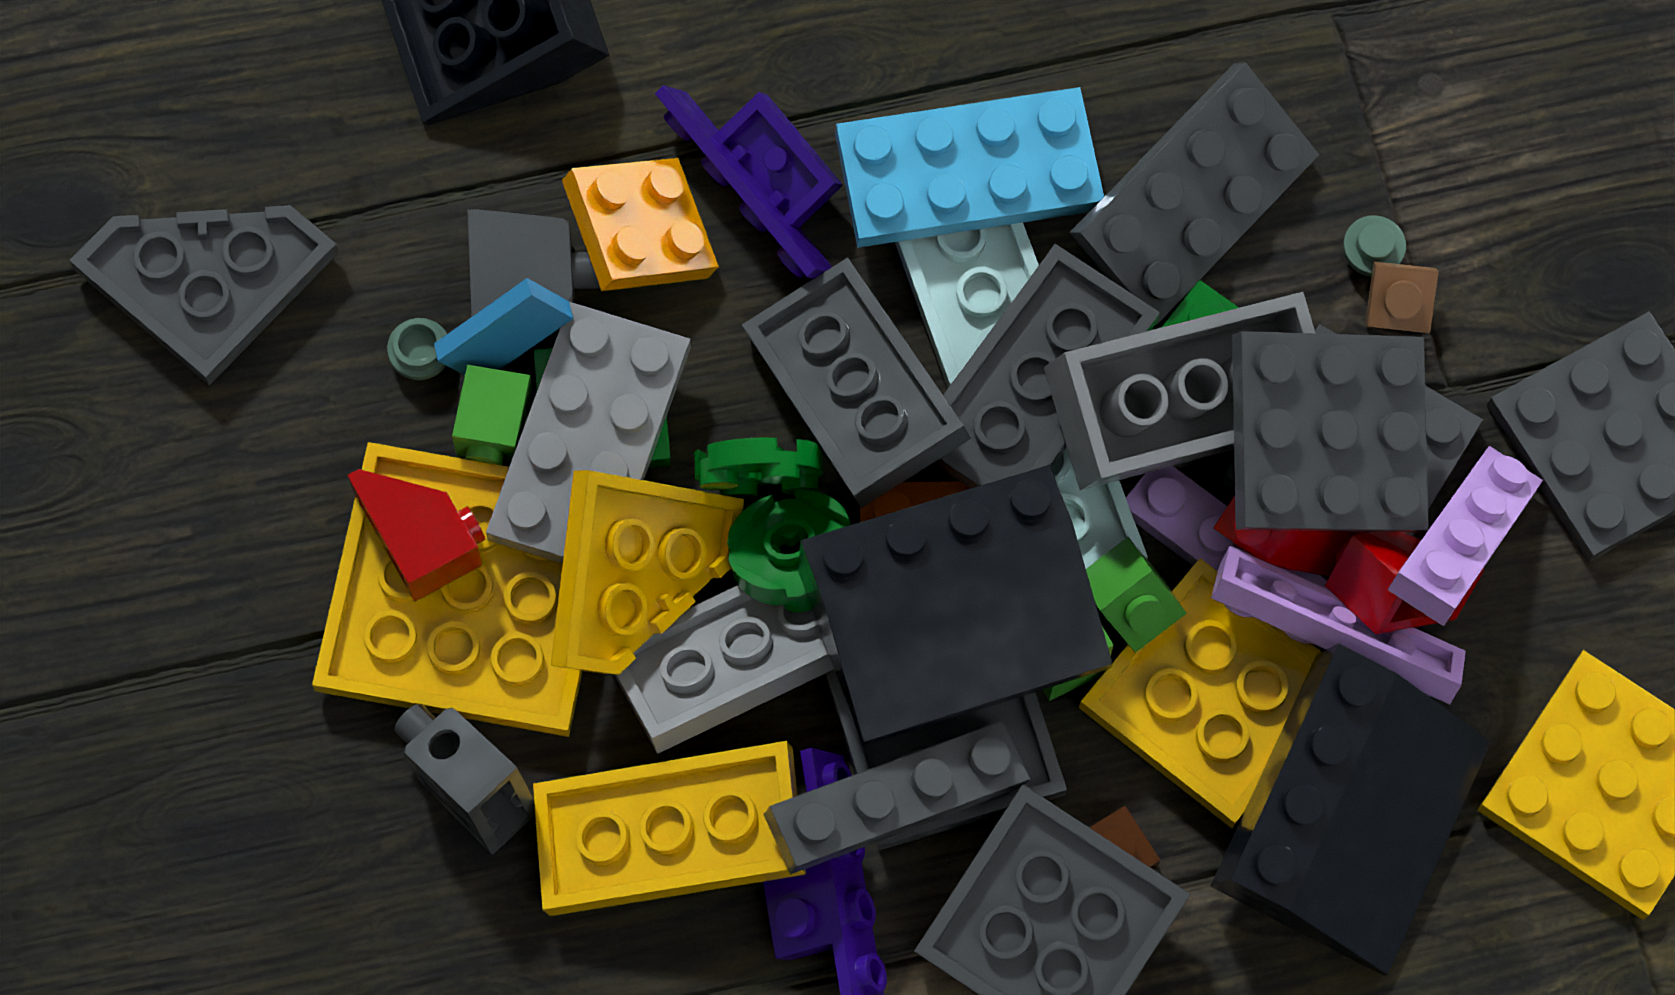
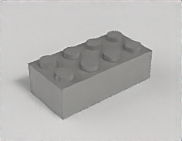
M1299 292L1068 351L1046 365L1044 371L1079 490L1234 450L1232 335L1241 331L1316 334L1304 293Z

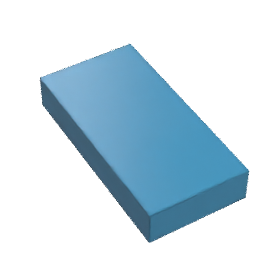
M526 278L434 343L437 360L463 375L466 373L467 365L500 370L571 321L573 315L568 300Z

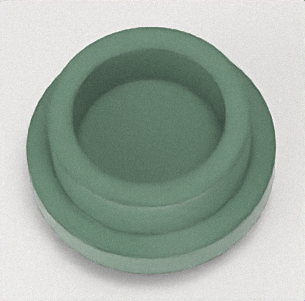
M1366 216L1356 220L1348 228L1343 240V253L1348 264L1358 273L1370 277L1372 276L1374 261L1401 264L1406 251V240L1401 229L1393 221L1382 216Z
M414 318L401 323L394 329L388 340L387 352L391 365L400 375L412 380H426L438 375L446 365L438 362L434 343L447 335L446 331L435 321L426 318Z

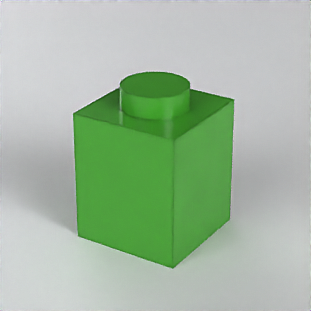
M467 365L452 434L457 456L465 457L467 460L501 466L503 464H511L534 399L530 375Z
M1129 536L1086 568L1097 607L1135 653L1187 613L1161 575Z

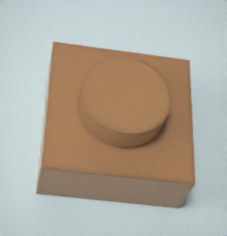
M1374 261L1366 325L1368 327L1430 333L1438 270L1430 267Z

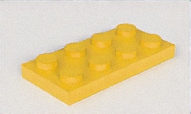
M787 741L533 784L542 909L549 916L806 875L805 869L790 875L763 815L769 806L798 796L793 748Z

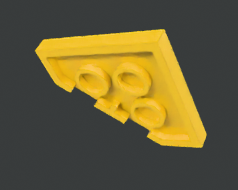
M574 470L551 666L617 675L626 669L636 659L634 655L636 650L653 634H662L696 602L693 596L712 578H721L731 569L728 560V532L735 519L743 511L744 499L591 470Z

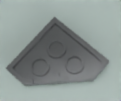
M291 205L265 207V212L229 214L227 209L176 212V217L140 219L139 215L113 216L69 262L73 270L210 386L328 265L339 251L337 244Z

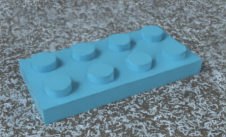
M1080 87L836 124L835 136L857 248L1087 213L1104 197Z

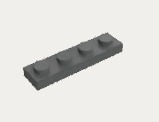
M1002 720L769 806L763 815L791 875L1020 789L1030 778Z

